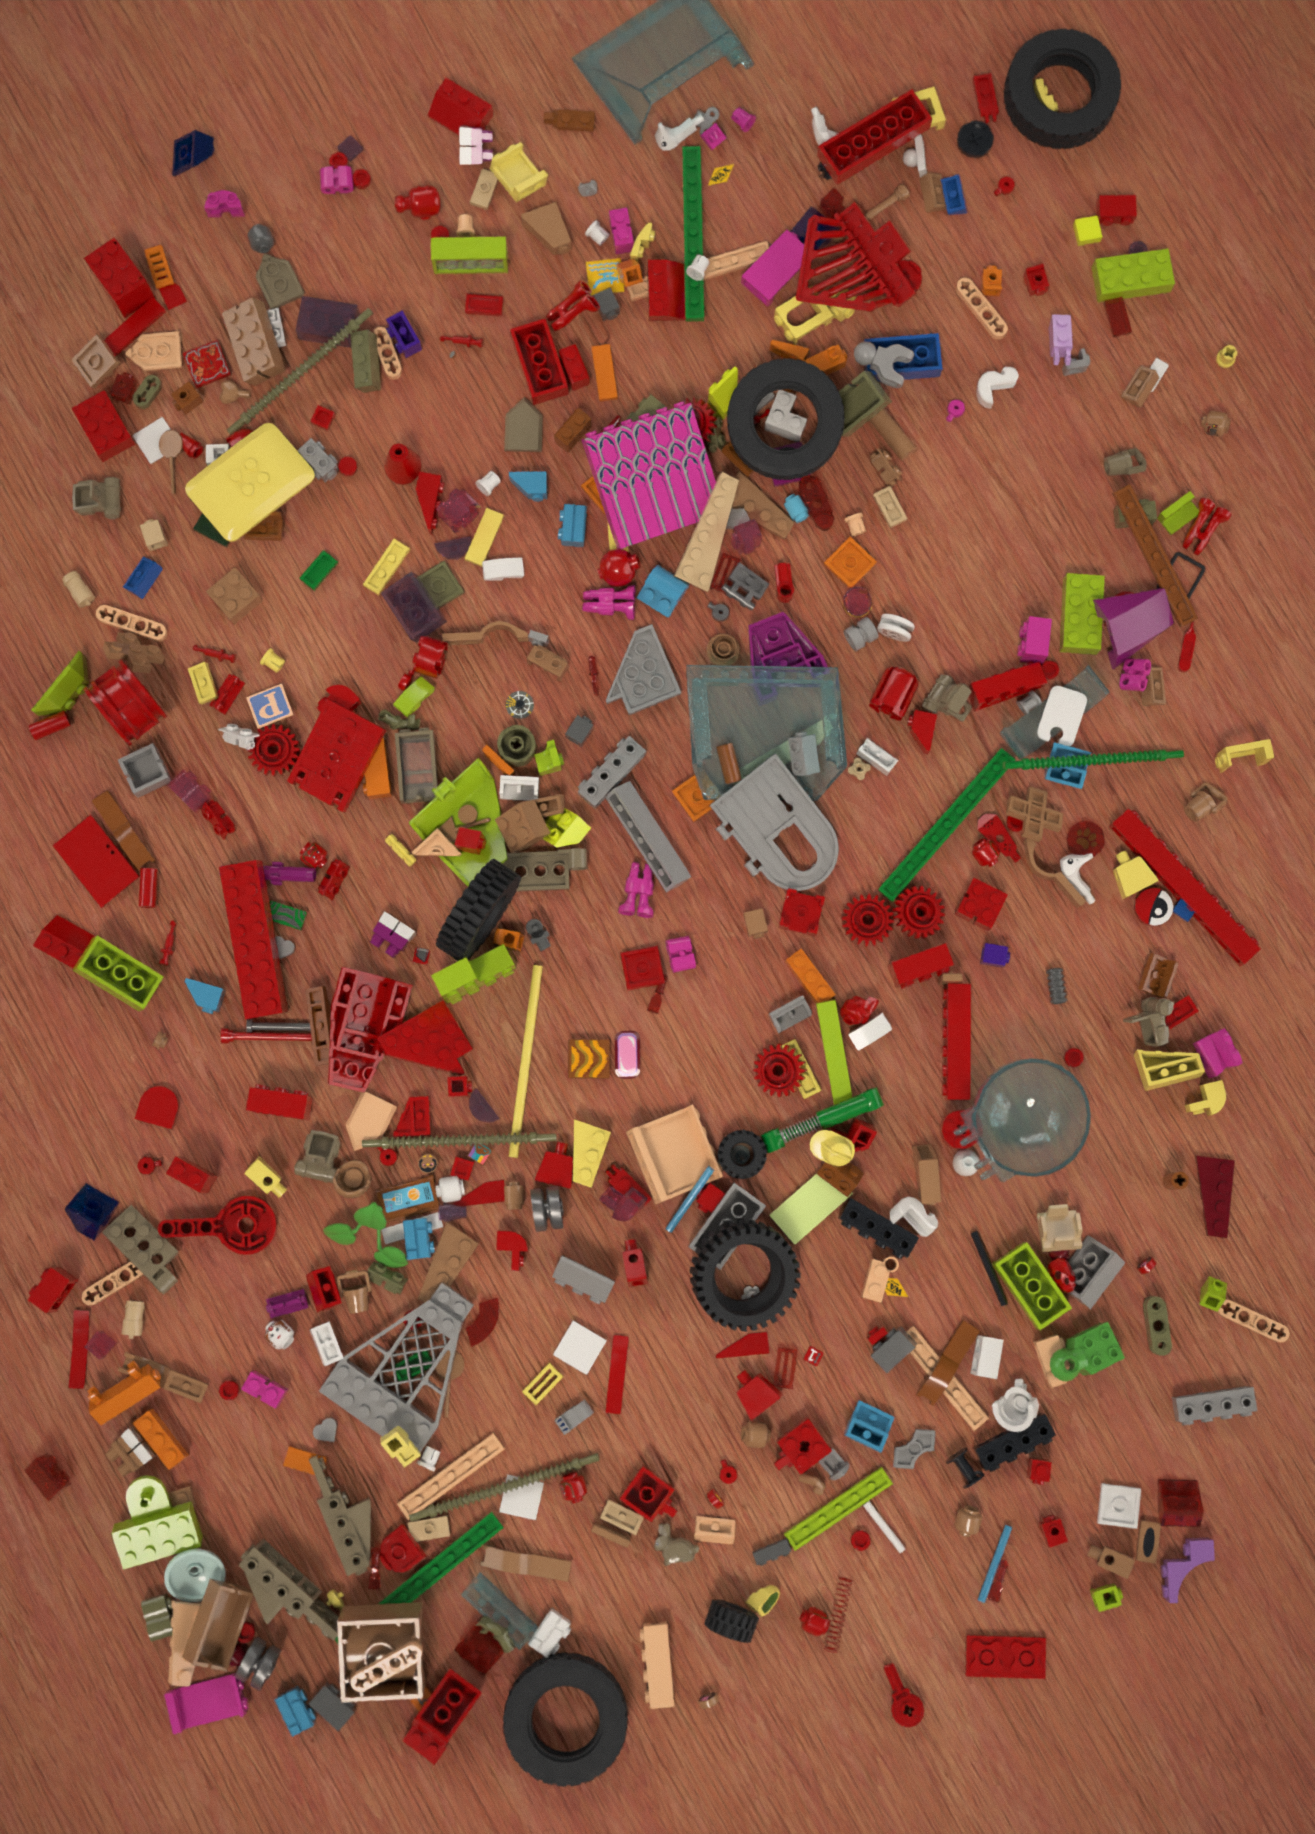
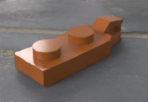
M558 109L554 110V112H544V124L553 125L557 130L594 132L595 111Z

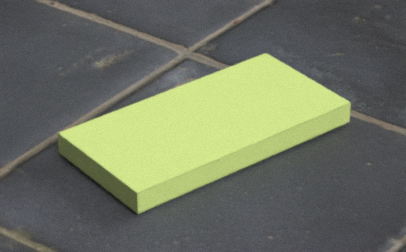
M816 1173L769 1216L795 1245L853 1193L851 1192L846 1197Z

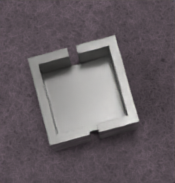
M153 743L118 759L133 794L138 798L173 782L166 766L163 764V759L157 747Z

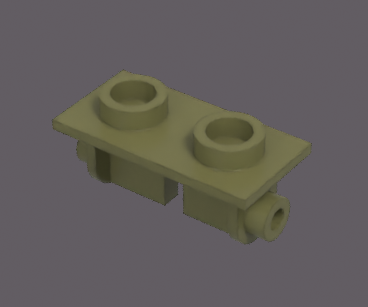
M716 413L712 416L717 418L713 422L717 428L711 430L715 435H709L708 437L711 441H706L709 453L716 452L717 448L722 450L726 444L725 437L721 431L723 422Z
M373 1262L368 1268L370 1281L379 1286L385 1281L384 1289L394 1294H401L403 1286L408 1281L401 1273L393 1272L381 1263Z

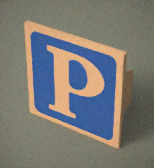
M282 684L246 697L258 729L293 715Z

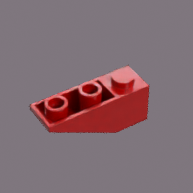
M419 472L416 493L428 532L432 535L433 529H436L438 524V518L435 517L436 512L441 509V500L439 498L440 493H444L445 482H443L441 475Z

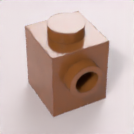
M189 381L171 394L174 399L172 404L177 411L182 410L185 415L203 403L200 395Z

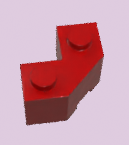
M856 1117L847 1134L833 1127L828 1129L851 1140L855 1152L869 1149L877 1134L872 1124Z

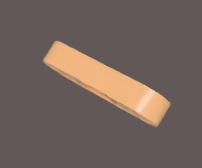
M377 327L373 333L377 335L379 357L386 376L391 380H396L402 375L399 359L386 328ZM379 333L385 335L384 341L386 344L382 345L380 338H378ZM385 349H390L393 352L388 358L382 356V352ZM391 362H393L394 368L396 369L395 374H393L391 371L389 364Z

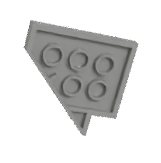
M652 624L634 632L606 698V704L622 698L628 715L681 694V690Z

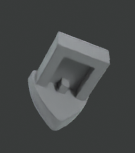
M744 508L731 509L726 529L738 531L749 529L751 523Z
M831 1448L832 1452L821 1459L819 1463L830 1474L829 1478L834 1481L846 1474L850 1464L847 1461L844 1462L837 1452Z

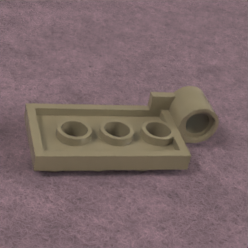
M582 848L547 852L507 853L508 859L503 863V865L514 872L519 867L526 869V875L521 877V882L516 892L569 890V871L588 869L587 849ZM558 865L563 866L565 869L564 873L560 876L554 873V868ZM536 867H544L546 870L545 874L537 876L534 873Z
M132 1205L102 1231L160 1293L164 1295L178 1282L176 1277L165 1266L179 1252ZM128 1228L136 1230L133 1237L125 1236V1231ZM142 1241L149 1243V1248L145 1251H141L138 1248ZM155 1255L163 1257L160 1264L152 1263V1258Z

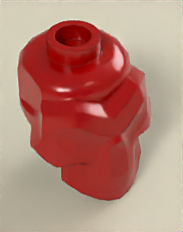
M853 996L852 999H847L843 1003L840 1015L848 1025L865 1024L872 1012L877 1008L879 1000L871 996L867 1000L859 996Z

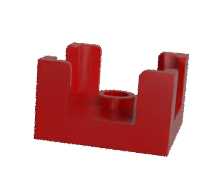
M788 888L778 928L815 937L818 932V924L825 897L797 893V890Z

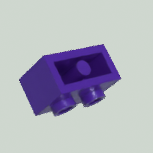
M403 311L386 319L388 325L386 331L390 338L394 337L396 340L395 347L399 354L403 353L405 358H408L422 350L421 343Z

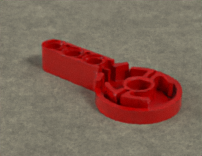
M241 1196L231 1200L214 1218L163 1220L158 1225V1233L162 1237L216 1236L229 1250L242 1255L256 1254L263 1251L271 1244L277 1232V1218L274 1210L266 1201L255 1196ZM248 1217L253 1220L254 1228L251 1232L244 1233L240 1229V1222ZM207 1221L212 1224V1229L208 1233L203 1229V1225ZM187 1222L192 1225L190 1233L184 1231V1225ZM167 1223H170L173 1227L170 1234H166L164 1231Z

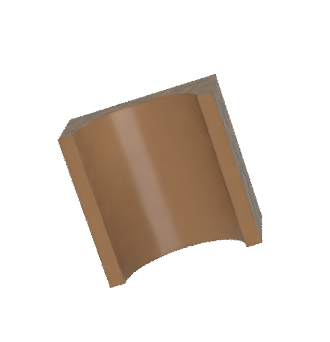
M423 1602L342 1607L337 1621L341 1702L423 1698L427 1679L423 1669L422 1655L416 1663L363 1692L354 1690L351 1685L354 1673L403 1645L414 1641L422 1646ZM410 1649L408 1655L413 1653L416 1656L417 1650L412 1651ZM397 1657L390 1659L393 1666L401 1664L400 1659ZM380 1667L373 1669V1673L377 1676L384 1674L383 1669ZM358 1678L357 1683L361 1682L364 1684L366 1678L362 1680Z

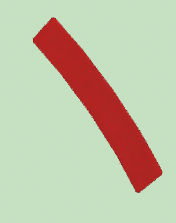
M74 1310L72 1355L68 1388L83 1389L85 1384L89 1335V1311Z
M613 1336L606 1413L621 1414L628 1336Z

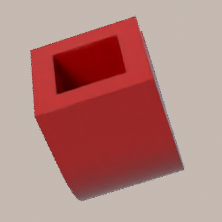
M332 685L325 689L329 697L322 698L316 708L321 713L326 700L331 699L354 711L362 702L347 686Z
M497 1231L496 1250L512 1251L511 1271H520V1267H524V1255H521V1251H528L526 1240L517 1232Z

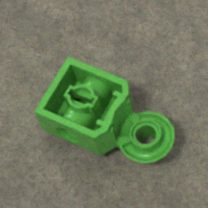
M1102 1322L1066 1339V1348L1059 1349L1053 1353L1050 1359V1369L1057 1379L1067 1382L1076 1378L1079 1373L1082 1375H1093L1125 1357L1109 1323ZM1066 1360H1068L1070 1364L1068 1370L1065 1368L1064 1365Z

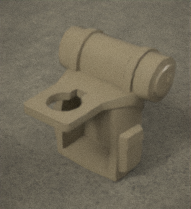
M107 477L104 479V482L100 483L95 480H87L73 484V510L80 515H93L95 512H104V517L114 520L120 518V479Z
M941 675L935 681L936 684L928 697H925L923 700L924 703L921 707L925 712L936 714L940 711L947 716L952 715L963 722L972 709V706L966 702L972 691L965 683L955 684L952 677ZM964 706V713L959 715V711Z
M1145 998L1141 1003L1143 1012L1124 1018L1123 1022L1134 1023L1140 1021L1145 1045H1164L1169 1042V1028L1165 1024V1016L1172 1013L1174 1003L1165 998Z
M311 1130L305 1139L303 1160L299 1159L294 1166L295 1175L333 1183V1177L338 1169L333 1167V1161L339 1154L341 1146L339 1137L330 1133Z

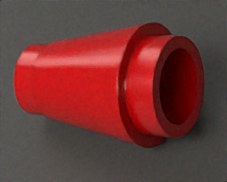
M180 433L183 441V451L190 458H198L203 452L201 442L184 433Z

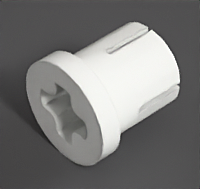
M596 220L587 229L585 235L587 237L590 236L601 246L610 234Z
M697 255L692 265L688 266L686 273L692 279L701 281L705 276L704 272L709 265V260L704 256Z
M490 471L475 483L484 495L489 496L491 491L501 481L494 472Z
M426 1446L421 1459L416 1464L435 1471L436 1468L434 1466L441 1452Z

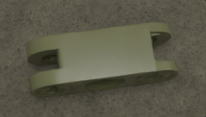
M1149 1296L1143 1301L1148 1346L1152 1353L1164 1356L1172 1349L1167 1308L1162 1298ZM1153 1303L1156 1304L1155 1309L1152 1308ZM1156 1320L1161 1322V1328L1158 1331H1155L1153 1328ZM1160 1342L1162 1343L1161 1348L1158 1347Z

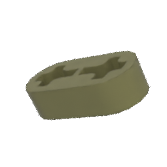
M147 376L134 393L133 401L138 408H148L161 391L162 384L157 376ZM150 382H151V383H154V382H155L157 386H156V387L152 386V387L150 388L149 383H150ZM145 396V402L138 400L139 397L143 398Z

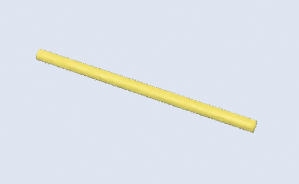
M533 965L511 1135L514 1133L519 1135L522 1130L543 966ZM513 1142L510 1144L508 1157L518 1158L519 1142L516 1145Z

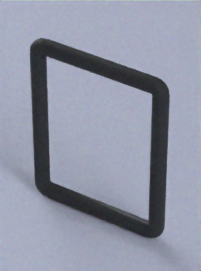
M1176 552L1170 562L1172 566L1179 556L1202 569L1187 595L1188 599H1190L1206 568L1186 555Z

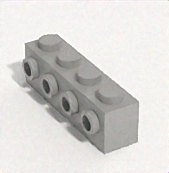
M630 736L627 739H621L617 744V750L614 753H608L604 758L605 762L601 767L596 766L591 772L592 776L588 781L586 779L583 780L578 786V795L594 809L605 800V796L617 787L646 755V750Z
M1251 1386L1172 1397L1175 1421L1182 1422V1425L1194 1424L1193 1420L1200 1419L1201 1422L1213 1421V1417L1230 1419L1233 1418V1414H1240L1241 1417L1250 1416L1252 1412L1257 1411L1254 1388Z

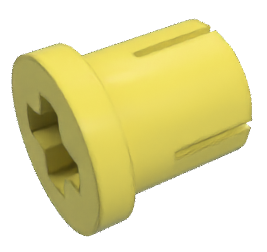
M1228 345L1219 351L1216 356L1217 364L1222 368L1231 367L1237 356L1236 348Z
M271 648L260 661L262 666L266 665L276 673L279 672L285 663V660L276 655Z

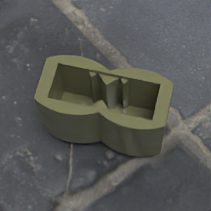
M167 1593L145 1599L141 1602L151 1642L172 1636L171 1618L173 1615L171 1610L173 1609V1600L171 1597L168 1598Z

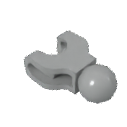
M866 341L859 343L853 353L857 363L864 366L870 365V369L877 373L880 382L893 388H901L904 383L903 376L894 371L893 363L897 361L909 363L914 357L913 351L902 345L895 344L888 348L879 346L876 349L875 345Z

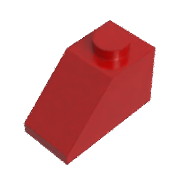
M915 710L913 715H909L907 726H910L909 732L922 752L928 755L931 749L937 714Z

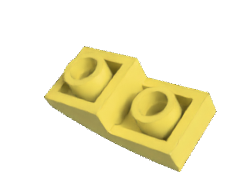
M1036 79L1033 88L1038 100L1048 109L1057 112V102H1054L1053 95L1047 96V86L1044 85L1043 79Z
M648 223L642 229L633 245L630 257L638 262L639 258L643 257L644 247L649 248L650 242L654 241L655 231L652 230V223Z

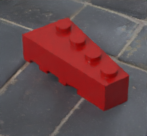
M1031 661L1022 665L1023 667L1011 668L1005 671V673L995 674L972 682L969 686L972 691L969 695V700L974 712L1029 693L1031 690L1034 691L1045 687L1048 682L1040 662L1033 663Z

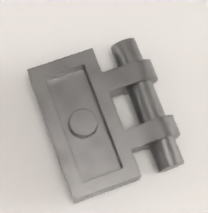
M739 562L728 577V580L733 582V585L730 587L725 583L721 590L729 598L737 600L740 606L752 611L756 605L750 600L752 597L760 600L769 583ZM739 587L747 592L745 597L737 592Z

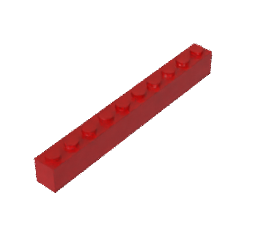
M1128 808L1109 826L1137 857L1140 856L1169 892L1178 901L1182 899L1187 904L1186 907L1189 911L1195 912L1193 917L1239 966L1245 965L1261 950L1258 946V941L1252 936L1249 937L1245 932V927L1232 919L1233 915L1226 908L1223 909L1218 904L1219 900L1213 894L1210 895L1205 890L1206 886L1192 876V871L1179 862V857L1166 848V843L1162 839L1155 837L1152 828L1140 821V816L1136 811H1131Z

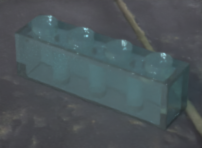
M481 1572L473 1578L461 1594L482 1616H487L493 1622L507 1627L509 1630L508 1634L518 1650L532 1638L538 1628Z

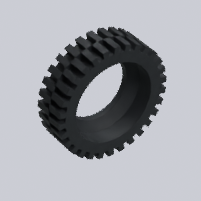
M496 859L486 863L485 867L483 866L480 872L476 874L474 880L469 883L467 889L463 891L462 896L450 911V915L447 916L446 922L443 924L442 930L436 939V947L457 961L464 958L469 960L479 950L480 946L483 945L485 939L489 937L491 931L496 927L497 922L507 910L508 904L511 903L512 897L519 887L521 876Z
M739 1219L738 1225L733 1221L727 1222L728 1228H725L723 1225L718 1226L719 1233L716 1234L713 1230L710 1231L708 1234L712 1238L709 1241L705 1237L702 1239L703 1249L697 1246L695 1252L698 1254V1257L693 1256L691 1260L695 1267H690V1273L693 1276L690 1277V1283L693 1286L692 1290L696 1299L716 1323L719 1322L725 1328L728 1325L731 1330L735 1331L737 1326L741 1331H747V1326L752 1331L758 1330L757 1324L765 1328L768 1327L767 1320L770 1319L772 1323L778 1321L775 1317L776 1314L779 1313L783 1317L786 1314L783 1310L784 1306L790 1309L792 1303L789 1298L796 1299L797 1293L793 1289H799L800 1283L796 1279L801 1278V1273L797 1269L800 1268V1265L795 1259L797 1256L792 1247L771 1226L767 1227L760 1221L757 1224L754 1220L750 1219L748 1223L744 1219ZM742 1244L756 1246L765 1252L770 1263V1276L765 1287L758 1294L747 1299H732L725 1296L718 1289L715 1282V1267L725 1253Z

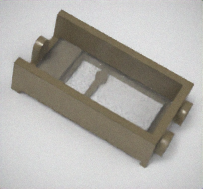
M419 728L418 731L411 732L409 729H403L399 733H395L401 804L430 802L436 797L431 791L432 788L438 787L435 735L433 730L429 728Z

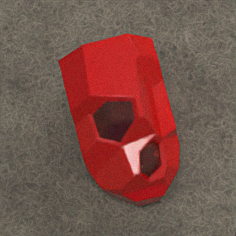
M1057 1258L1050 1262L1048 1270L1058 1288L1064 1293L1073 1291L1076 1286V1277L1069 1262L1065 1258Z

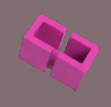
M627 208L610 210L609 222L613 235L615 254L631 252L634 241Z
M255 1370L251 1371L241 1390L255 1398L262 1396L261 1401L275 1409L278 1408L289 1389L275 1381H271L266 1385L265 1383H268L269 1378Z

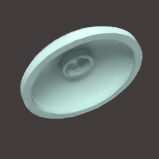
M191 1549L176 1555L168 1563L164 1574L165 1586L169 1593L185 1602L202 1601L210 1579L225 1581V1567L221 1559L216 1554L203 1549Z

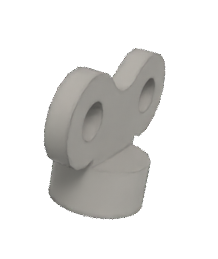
M715 107L708 108L705 113L699 110L696 112L695 117L701 114L704 118V121L697 125L700 127V135L718 119L719 111ZM710 112L714 113V117L710 116Z

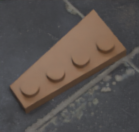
M446 1222L419 1295V1299L424 1303L431 1299L442 1282L449 1287L452 1285L479 1245L478 1242Z

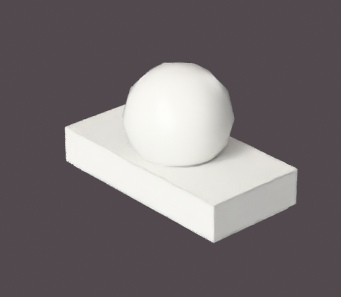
M919 135L915 138L916 149L910 148L906 150L903 154V162L908 167L918 165V172L921 178L927 173L924 142L922 136Z

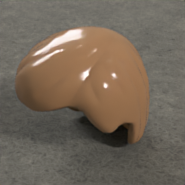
M351 1160L344 1163L337 1169L333 1177L334 1189L345 1198H359L365 1194L371 1184L368 1167L359 1160Z

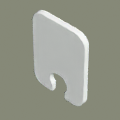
M1054 686L1049 693L1038 726L1037 736L1041 740L1049 742L1051 729L1058 727L1063 732V736L1059 739L1058 743L1071 746L1074 743L1087 704L1086 696L1071 689Z

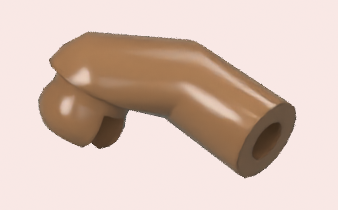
M805 1472L799 1475L800 1482L814 1486L813 1492L815 1494L822 1495L826 1486L819 1478Z

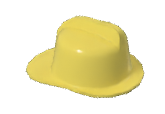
M830 1130L818 1131L812 1136L810 1141V1150L813 1155L834 1166L846 1165L852 1160L855 1153L851 1140Z

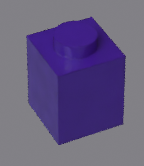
M988 943L982 946L980 964L1003 968L1006 963H1009L1010 952H1008V947Z

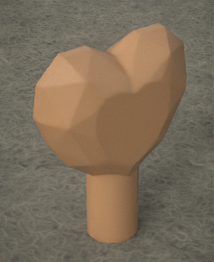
M225 380L221 383L222 392L219 399L222 403L229 404L236 401L239 397L250 398L251 391L240 390L238 385L230 380Z

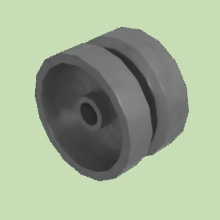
M558 1186L547 1188V1200H544L541 1188L531 1189V1203L536 1232L547 1230V1218H550L553 1230L563 1229L562 1216H564Z
M256 1637L240 1664L235 1678L245 1682L253 1672L254 1675L250 1685L260 1691L266 1680L271 1676L281 1649L272 1645L268 1648L265 1655H262L266 1647V1641Z

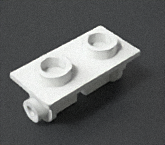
M227 724L226 727L219 728V731L224 732L222 737L225 742L238 745L247 750L254 748V737L259 736V734L252 732L251 729L239 728L237 724Z

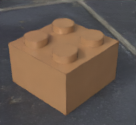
M233 568L206 591L233 625L263 601L236 568Z
M534 799L518 803L495 819L511 854L528 849L550 834Z

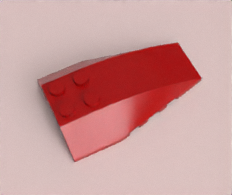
M341 967L331 1003L329 1085L363 1093L366 1091L376 1072L379 1061H382L385 1055L376 1039L402 1024L412 984L352 968Z

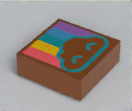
M474 1144L467 1157L484 1166L494 1149L485 1144L483 1146L480 1144L475 1146Z

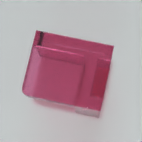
M97 1331L85 1345V1348L98 1359H104L117 1342L104 1331Z

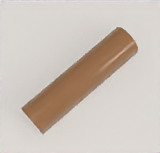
M885 408L869 420L901 461L917 450Z

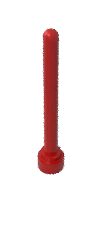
M221 1028V1044H229L234 1040L312 1041L311 1033L234 1032L230 1028Z

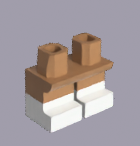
M133 1427L128 1428L111 1444L112 1447L105 1454L111 1462H114L118 1457L122 1458L124 1463L117 1468L122 1476L137 1471L156 1456L145 1442L141 1443L144 1440Z

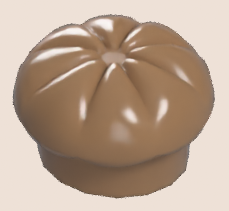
M718 634L708 642L707 656L713 664L727 667L738 660L740 645L733 636Z

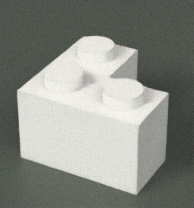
M781 389L778 390L765 422L764 430L789 440L800 442L807 419L791 413L795 405L796 395Z

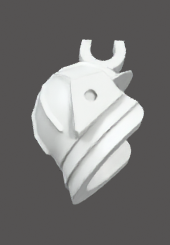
M1015 1379V1387H1011L1004 1397L996 1400L992 1405L993 1413L998 1423L1005 1429L1014 1432L1027 1429L1031 1425L1033 1418H1036L1039 1407L1037 1397H1032L1026 1391L1027 1384H1023V1379Z

